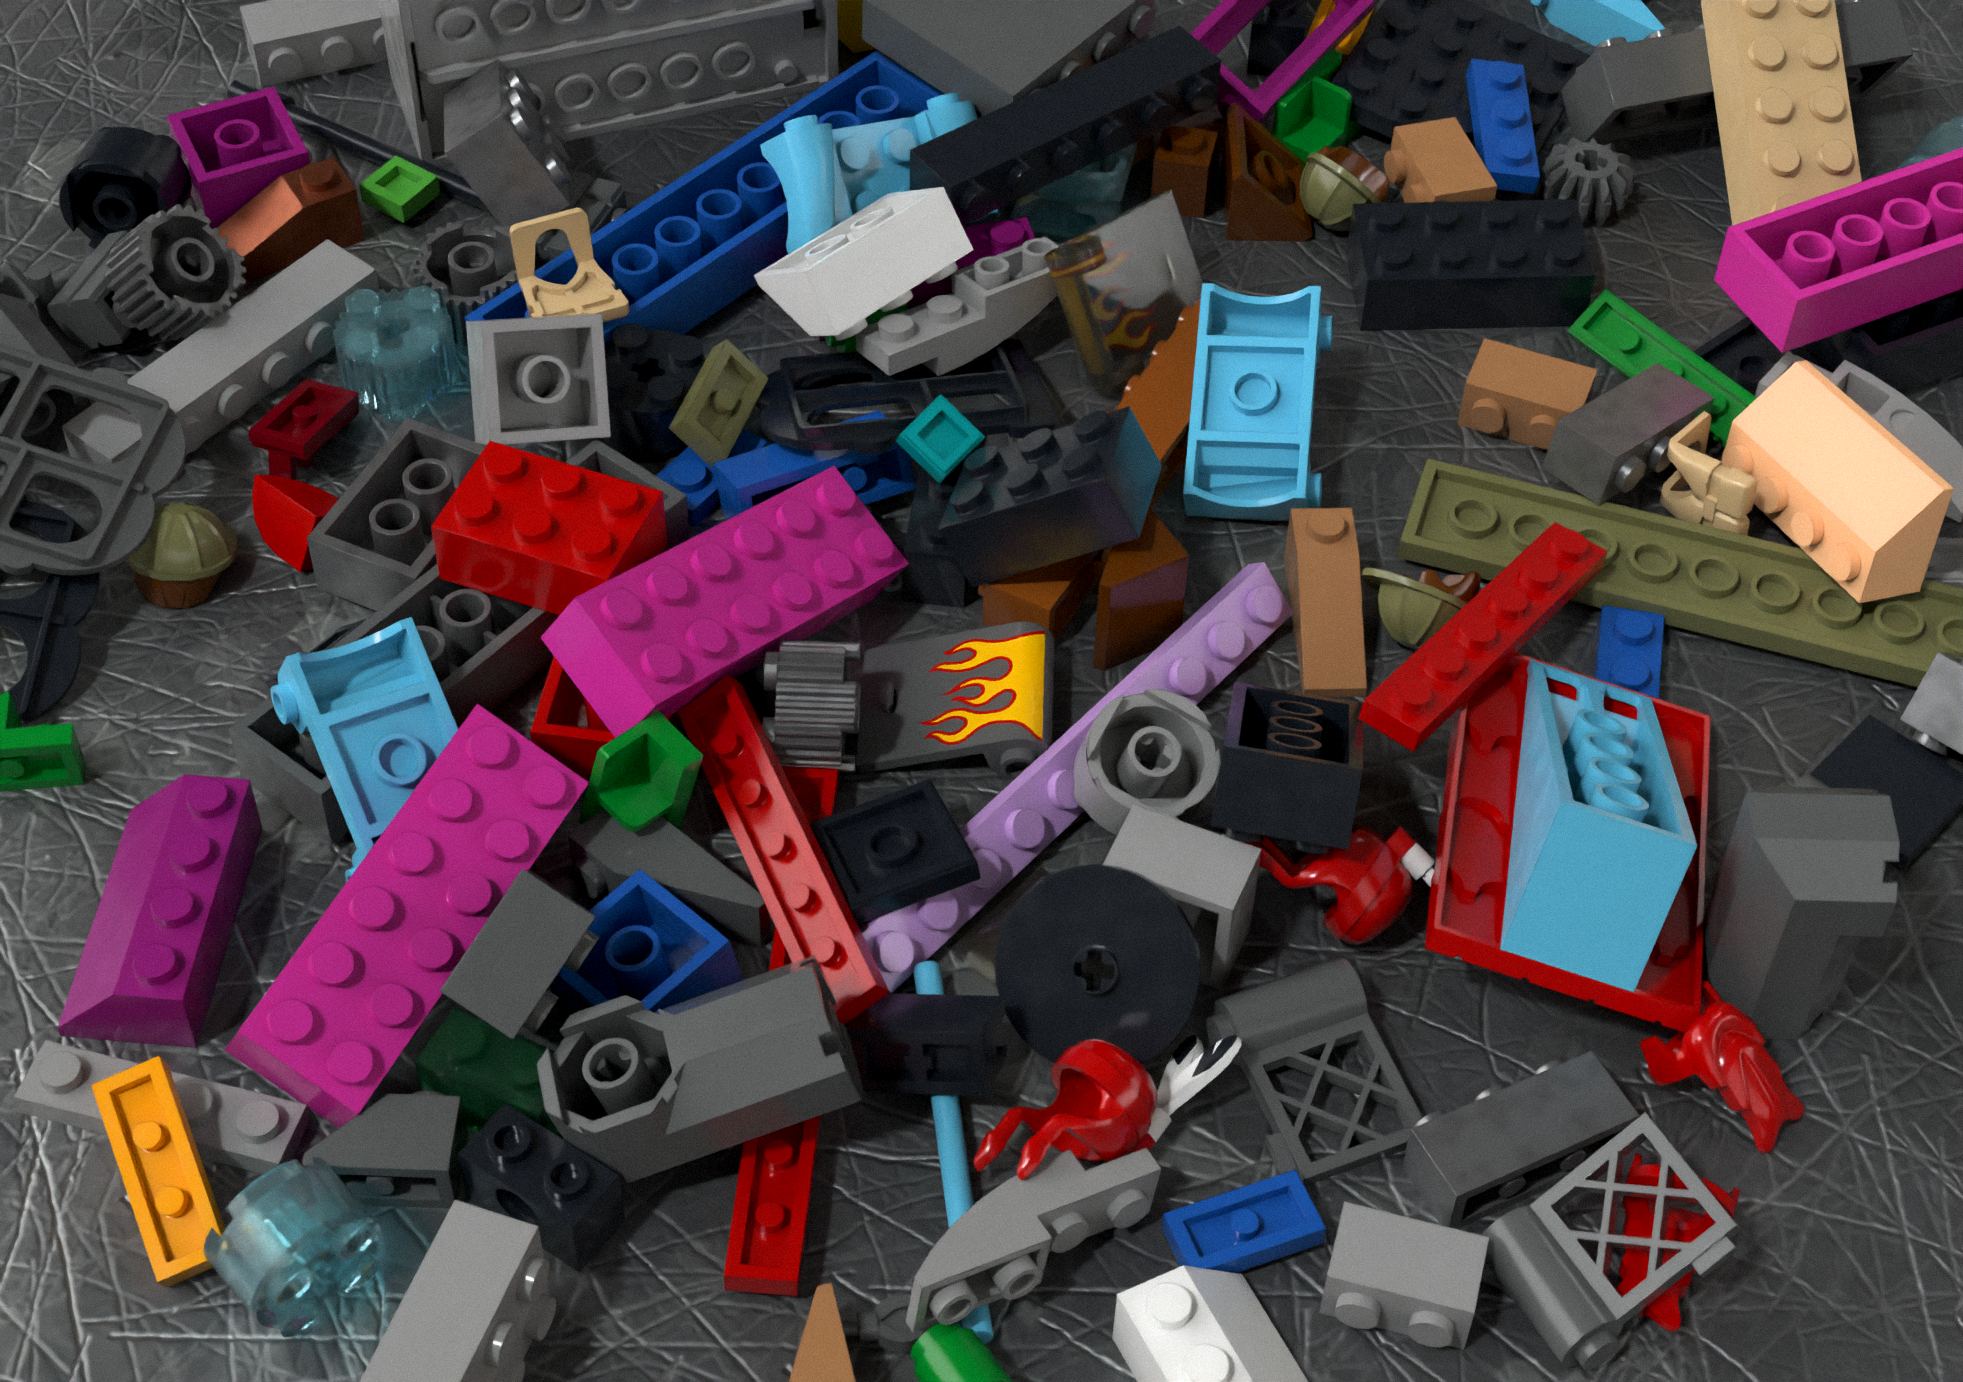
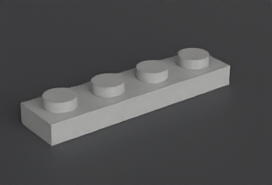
M45 1040L13 1098L19 1113L107 1134L91 1085L140 1063ZM171 1071L200 1158L283 1179L311 1121L307 1104Z

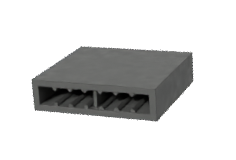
M863 0L862 40L944 94L959 93L961 101H973L976 114L982 117L1116 55L1119 50L1134 38H1141L1149 31L1156 13L1153 9L1154 0Z

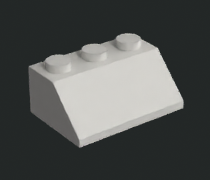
M944 187L895 192L881 197L758 272L754 277L759 287L810 336L834 335L836 340H843L865 329L868 326L865 318L878 309H881L882 312L890 311L911 300L913 294L910 289L923 281H926L927 284L934 283L954 273L958 269L955 261L974 249Z
M1183 1265L1117 1294L1112 1339L1137 1382H1308L1242 1274Z

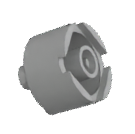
M1148 689L1144 693L1126 697L1122 695L1109 702L1098 714L1076 755L1073 792L1078 805L1085 809L1096 823L1115 835H1118L1133 804L1154 812L1171 814L1180 821L1187 823L1211 790L1220 768L1219 747L1216 750L1215 742L1210 732L1212 726L1207 717L1188 699L1162 689ZM1140 761H1147L1152 765L1151 769L1142 766Z

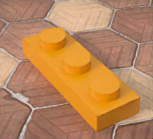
M157 1056L92 1084L91 1087L157 1283L168 1288L234 1259L235 1256L168 1063L160 1056Z

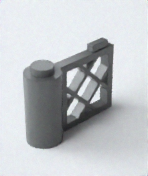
M1339 957L1217 999L1213 1003V1016L1208 1017L1206 1020V1029L1210 1043L1213 1045L1233 1035H1236L1241 1040V1047L1232 1062L1234 1065L1241 1066L1274 1133L1266 1137L1265 1144L1280 1174L1296 1169L1305 1187L1406 1150L1410 1130L1423 1117L1368 1014L1363 985L1349 961ZM1359 1039L1371 1062L1366 1079L1328 1065L1327 1061L1332 1048ZM1323 1052L1319 1061L1310 1057ZM1287 1065L1312 1075L1313 1078L1304 1101H1299L1275 1091L1266 1072ZM1376 1074L1383 1086L1373 1083ZM1320 1079L1360 1095L1350 1121L1310 1105ZM1369 1098L1394 1108L1404 1129L1384 1135L1357 1124L1366 1099ZM1287 1113L1297 1117L1294 1127ZM1304 1120L1344 1136L1338 1153L1311 1162L1298 1137ZM1351 1139L1362 1143L1348 1149Z
M1645 1112L1533 1203L1513 1209L1494 1221L1483 1232L1482 1236L1489 1237L1485 1263L1563 1367L1572 1368L1581 1365L1584 1370H1591L1606 1362L1617 1352L1620 1347L1617 1336L1620 1334L1624 1323L1695 1268L1699 1275L1704 1278L1735 1254L1738 1249L1730 1239L1742 1231V1229ZM1648 1138L1662 1156L1658 1187L1621 1183L1624 1157ZM1608 1171L1607 1182L1595 1181ZM1674 1172L1689 1190L1672 1188ZM1580 1192L1605 1194L1600 1233L1571 1230L1557 1211ZM1619 1195L1656 1199L1652 1238L1614 1235ZM1670 1201L1700 1203L1715 1221L1714 1225L1691 1243L1665 1240ZM1582 1243L1598 1245L1596 1261ZM1612 1247L1650 1251L1647 1278L1626 1295L1622 1296L1609 1279ZM1664 1252L1676 1253L1675 1256L1663 1264Z

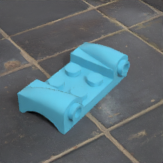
M959 93L944 94L927 100L928 110L913 117L832 129L831 123L819 124L817 115L802 116L785 122V132L764 142L760 147L763 157L775 170L785 194L788 210V235L786 241L788 254L886 194L910 191V150L978 119L973 101H961ZM996 209V210H994V211H992V212H990V213L984 215L983 217H981V218H979V219H975V220H973V221H971V222H969V223L979 221V220H981V219H983V218H986V217H988V216H990V215H992V214H995V213L998 212V209Z
M1202 283L1183 488L1186 516L1289 522L1290 511L1293 508L1321 507L1322 473H1311L1310 448L1317 363L1320 362L1321 351H1332L1333 315H1322L1321 286H1308L1297 292L1281 296L1259 297L1235 293L1214 283Z
M412 617L400 620L377 633L343 646L318 652H298L286 656L278 672V685L271 687L272 703L279 720L284 725L292 722L300 734L310 732L357 849L352 855L353 868L345 871L346 882L458 731L454 717Z

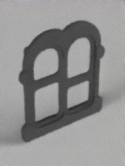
M0 343V370L13 374L20 379L16 391L0 418V460L8 465V469L0 482V569L14 575H26L35 568L52 574L75 576L98 573L119 565L136 553L145 543L155 519L154 498L164 494L181 473L186 455V441L180 420L169 407L167 400L128 384L126 376L118 370L103 367L89 372ZM51 389L63 390L116 407L130 414L140 425L142 432L140 445L131 456L119 462L104 465L85 462L29 444L21 436L43 395ZM40 475L52 476L77 484L91 491L100 502L102 509L100 523L91 534L78 541L55 543L31 537L12 530L9 524L32 480Z

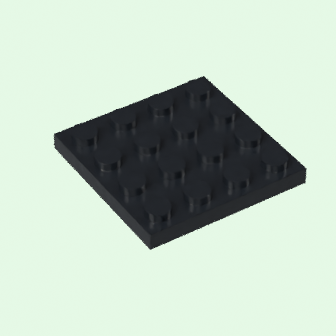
M1385 0L1331 83L1350 93L1352 104L1349 120L1392 138L1394 127L1456 117L1475 148L1466 72L1471 58L1523 64L1538 158L1566 109L1560 90L1576 73V68L1584 64L1591 55L1576 49L1568 43L1557 41L1534 31L1523 23L1509 20L1486 10L1469 0Z

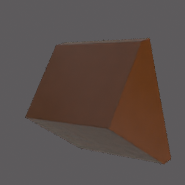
M1236 102L1227 108L1221 161L1226 240L1304 242L1313 236L1311 217L1304 209L1300 197V180L1305 163Z
M1150 506L1140 537L1112 546L1102 574L1098 592L1093 668L1106 671L1154 651L1182 626L1189 555Z

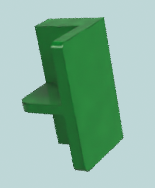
M1334 49L1329 51L1276 102L1272 135L1305 163V166L1307 164L1306 158L1310 153H1317L1325 145L1330 147V150L1338 146H1344L1363 127V125L1349 120L1352 104L1350 93L1331 83L1340 69L1342 53Z
M656 711L603 745L597 751L579 824L582 825L604 808L628 831H639L661 816L680 830L704 755L659 711Z

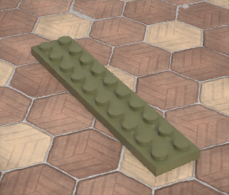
M1427 458L1399 543L1398 558L1462 574L1476 571L1481 575L1482 579L1492 581L1547 528L1556 522L1567 529L1582 534L1588 541L1608 551L1601 570L1570 601L1598 608L1606 605L1664 615V624L1914 687L1920 685L1938 652L1955 653L1963 657V588L1924 579L1920 592L1858 603L1802 549L1606 501L1598 505L1585 496Z

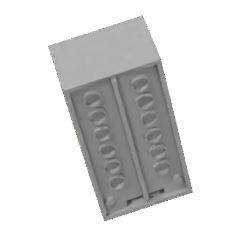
M379 0L390 76L419 159L438 167L453 165L444 152V94L496 59L500 60L509 73L514 69L519 71L534 94V98L530 102L542 117L549 113L557 121L567 141L814 91L839 75L837 0Z

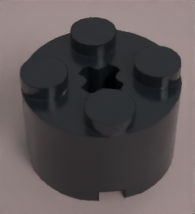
M102 127L98 129L84 147L60 189L59 205L67 225L73 232L78 227L91 239L89 246L96 249L110 233L124 230L129 232L150 215H155L161 210L166 213L176 204H180L182 209H184L191 196L192 183L188 168L181 158L182 151L178 143L169 136L154 135L133 127Z
M633 323L617 327L612 333V339L604 343L611 437H603L604 444L631 461L655 463L668 460L667 452L684 446L685 449L688 447L669 429V426L706 360L702 342L693 336H683L661 329H645L641 325Z

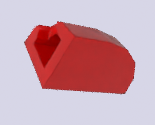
M255 474L252 504L255 523L263 541L279 558L299 572L313 569L307 537L339 498L320 488L298 480L274 475Z

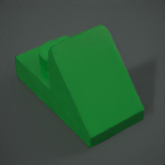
M11 692L1 694L0 792L84 785L86 763L73 723L22 727Z

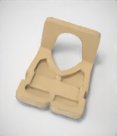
M576 207L516 223L510 227L509 233L517 280L525 298L530 317L602 314L603 323L626 317L630 312L627 298L620 289L615 290V283L594 260L588 216L583 208ZM550 229H559L566 233L578 265L576 274L566 285L547 282L534 275L536 241L542 233Z
M1703 411L1670 439L1667 456L1677 470L1663 484L1660 503L1677 519L1747 536L1750 520L1746 514L1752 510L1757 481L1753 476L1734 467L1731 469L1721 465L1722 461L1705 455L1712 417L1711 414ZM1689 484L1691 488L1690 491H1681L1685 486Z

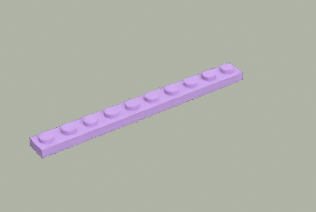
M1265 562L1248 564L1053 743L1048 750L1040 755L960 829L978 862L981 879L858 925L890 994L913 973L915 965L926 961L1085 811L1074 798L1075 759L1092 724L1109 702L1122 695L1126 697L1144 693L1148 689H1162L1176 693L1197 705L1293 614Z

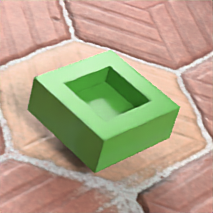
M394 156L359 185L363 203L403 223L408 221L441 193L437 175L398 156Z

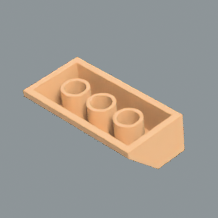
M1807 360L1795 362L1732 421L1727 443L1722 454L1721 465L1730 469L1732 467L1737 468L1755 478L1757 486L1753 504L1858 603L1920 592L1954 488Z

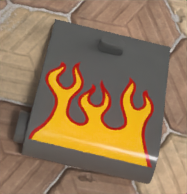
M1013 622L865 649L856 768L859 773L983 753L989 767L995 773L1013 781L1040 755L1048 750L1053 743L1055 639L1052 633L1036 623Z

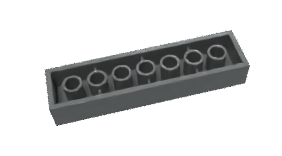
M598 439L593 440L565 462L663 491L667 545L663 552L690 539L687 496ZM436 564L330 648H336L363 639L400 620L412 617L459 729L477 703L487 711L492 712L552 662L554 655L540 637L559 615L440 579L438 565ZM271 695L228 728L242 779L250 780L254 788L331 844L349 831L310 732L300 734L292 722L284 725L276 714Z

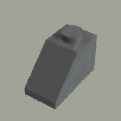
M428 1090L418 1091L413 1094H387L304 1153L302 1168L312 1203L451 1208L454 1200H458L462 1175L458 1153L466 1146L468 1137L461 1097L446 1096L442 1093Z

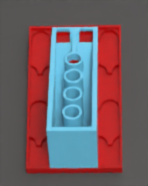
M1516 652L1454 712V722L1449 737L1444 804L1439 818L1435 871L1431 878L1425 949L1452 958L1459 956L1462 957L1464 962L1520 980L1524 977L1528 979L1529 983L1585 1001L1592 999L1595 1000L1597 1005L1653 1023L1657 1020L1661 1022L1662 1026L1686 1033L1692 1023L1700 1016L1711 716Z

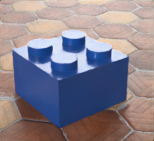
M639 869L590 910L597 917L589 930L600 938L576 973L563 966L551 984L550 990L559 997L556 1003L569 1014L623 995L641 1001L647 1010L656 1012L658 1009H664L743 981V977L730 941L644 871Z

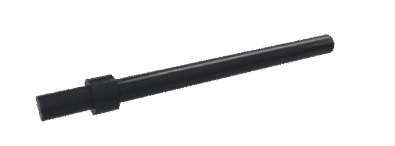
M235 80L228 87L227 98L259 91V89ZM277 92L297 130L380 166L386 164L394 156H398L437 175L440 192L491 213L463 177L298 107L293 98Z

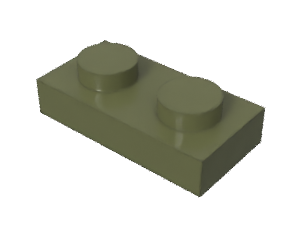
M728 339L712 347L669 429L712 468L713 463L727 459L769 378Z

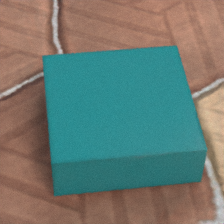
M940 394L899 434L896 442L940 484L983 441L985 436Z

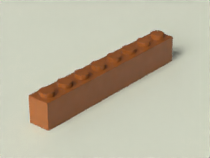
M1201 297L1193 307L1187 305L1182 310L1173 334L1167 341L1161 339L1156 344L1151 354L1149 365L1141 376L1135 374L1130 378L1125 387L1122 401L1114 410L1130 406L1162 465L1149 505L1151 509L1186 462ZM1112 546L979 585L978 593L980 596H983L982 624L991 627L1013 622H1032L1048 629L1056 641L1101 579Z

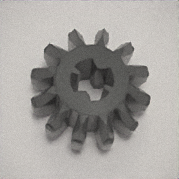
M1571 137L1567 145H1554L1551 154L1546 158L1545 166L1541 167L1539 179L1541 186L1539 192L1542 193L1544 200L1576 199L1581 222L1591 220L1597 225L1602 226L1607 217L1619 218L1622 210L1626 207L1628 198L1632 196L1635 180L1633 179L1634 170L1630 167V156L1624 153H1616L1615 143L1603 146L1597 144L1594 137L1589 142L1583 143Z

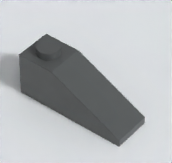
M602 808L568 835L572 862L570 873L574 882L587 896L591 898L599 896L604 899L637 870L641 869L728 940L760 948L771 940L769 911L761 894L662 816L643 829L633 832L624 829Z

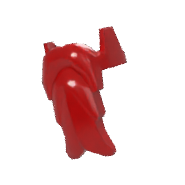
M1702 981L1700 1016L1692 1023L1686 1033L1679 1031L1667 1044L1656 1035L1643 1039L1639 1043L1648 1064L1647 1073L1656 1085L1669 1084L1697 1074L1711 1090H1719L1732 1111L1741 1113L1749 1125L1756 1148L1760 1153H1769L1775 1147L1779 1128L1785 1121L1799 1120L1804 1114L1802 1102L1789 1091L1781 1077L1780 1066L1764 1048L1765 1040L1754 1020L1733 1004L1723 1001L1708 981Z
M1636 1153L1625 1184L1658 1187L1661 1165H1643L1642 1155ZM1674 1172L1672 1188L1689 1190ZM1698 1176L1729 1215L1734 1218L1740 1189L1733 1187L1728 1194L1716 1184ZM1623 1196L1626 1218L1622 1226V1236L1652 1238L1656 1199ZM1670 1205L1665 1240L1691 1243L1714 1225L1715 1221L1706 1210L1704 1215L1683 1208H1674ZM1625 1248L1626 1251L1618 1270L1623 1281L1617 1286V1289L1622 1296L1626 1295L1647 1278L1650 1251ZM1664 1252L1663 1264L1675 1256L1676 1253ZM1695 1268L1692 1269L1635 1316L1650 1317L1663 1329L1671 1332L1678 1331L1681 1323L1678 1299L1686 1295L1692 1273L1698 1272Z

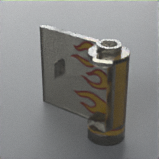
M1171 190L1162 191L1052 249L1044 256L1090 387L1094 389L1103 388L1105 394L1110 395L1123 392L1130 378L1144 371L1145 365L1142 357L1152 352L1161 339L1167 341L1175 331L1176 323L1182 310L1187 305L1193 307L1201 297L1203 281Z

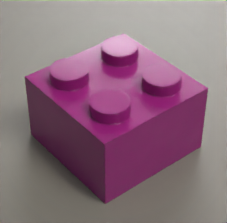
M274 86L166 116L171 138L180 146L182 151L181 158L185 162L191 177V195L198 210H204L205 216L211 221L209 223L211 229L219 227L279 176L310 164L308 150Z

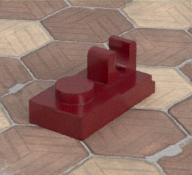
M305 379L249 429V441H252V446L268 450L269 475L296 480V466L308 469L312 464L313 454L325 442L334 438L359 414V392Z

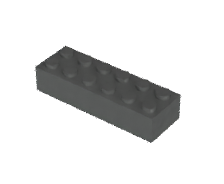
M1844 0L1840 5H1836L1849 99L1865 97L1913 55L1897 0ZM1704 24L1696 27L1694 31L1678 34L1674 28L1662 29L1648 35L1644 40L1628 43L1624 37L1612 38L1601 42L1594 48V53L1587 61L1576 68V73L1560 90L1573 136L1582 143L1589 142L1594 137L1597 144L1607 145L1718 124Z

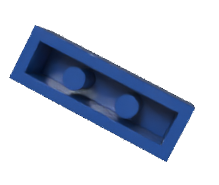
M877 410L843 422L883 419L887 417ZM774 443L713 463L723 516L728 520L832 466L837 468L864 505L915 489L911 458L899 444L891 445V449L886 452L859 454L854 449L806 450Z

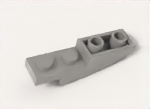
M1047 237L1030 239L1024 242L1022 246L996 256L983 257L977 260L975 264L959 269L951 274L952 293L935 296L928 302L901 313L886 315L878 322L868 325L865 329L855 334L856 351L889 376L921 363L937 376H941L988 352L1038 315L1057 296L1047 264L1059 265L1068 262L1075 256Z
M1787 351L1760 380L1755 397L1758 398L1795 362L1805 359ZM1844 360L1833 373L1809 362L1954 488L1945 516L1960 523L1963 520V447L1927 412L1902 393L1847 360Z
M1144 1148L1084 1170L1072 1151L1067 1150L1042 1161L1024 1180H1020L1018 1175L1008 1179L967 1210L951 1225L931 1249L914 1277L906 1317L908 1327L912 1333H915L938 1323L950 1325L965 1318L973 1309L1002 1298L1013 1300L1029 1293L1042 1281L1049 1252H1066L1076 1247L1087 1237L1113 1227L1118 1229L1128 1228L1149 1214L1161 1167L1148 1149Z

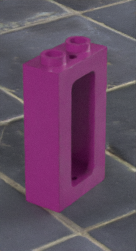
M1223 0L1190 34L1217 56L1271 0ZM1333 0L1336 5L1335 10L1255 92L1221 63L1217 100L1218 110L1221 115L1226 118L1227 108L1236 102L1256 121L1262 124L1275 111L1276 102L1329 51L1335 49L1374 9L1379 0Z

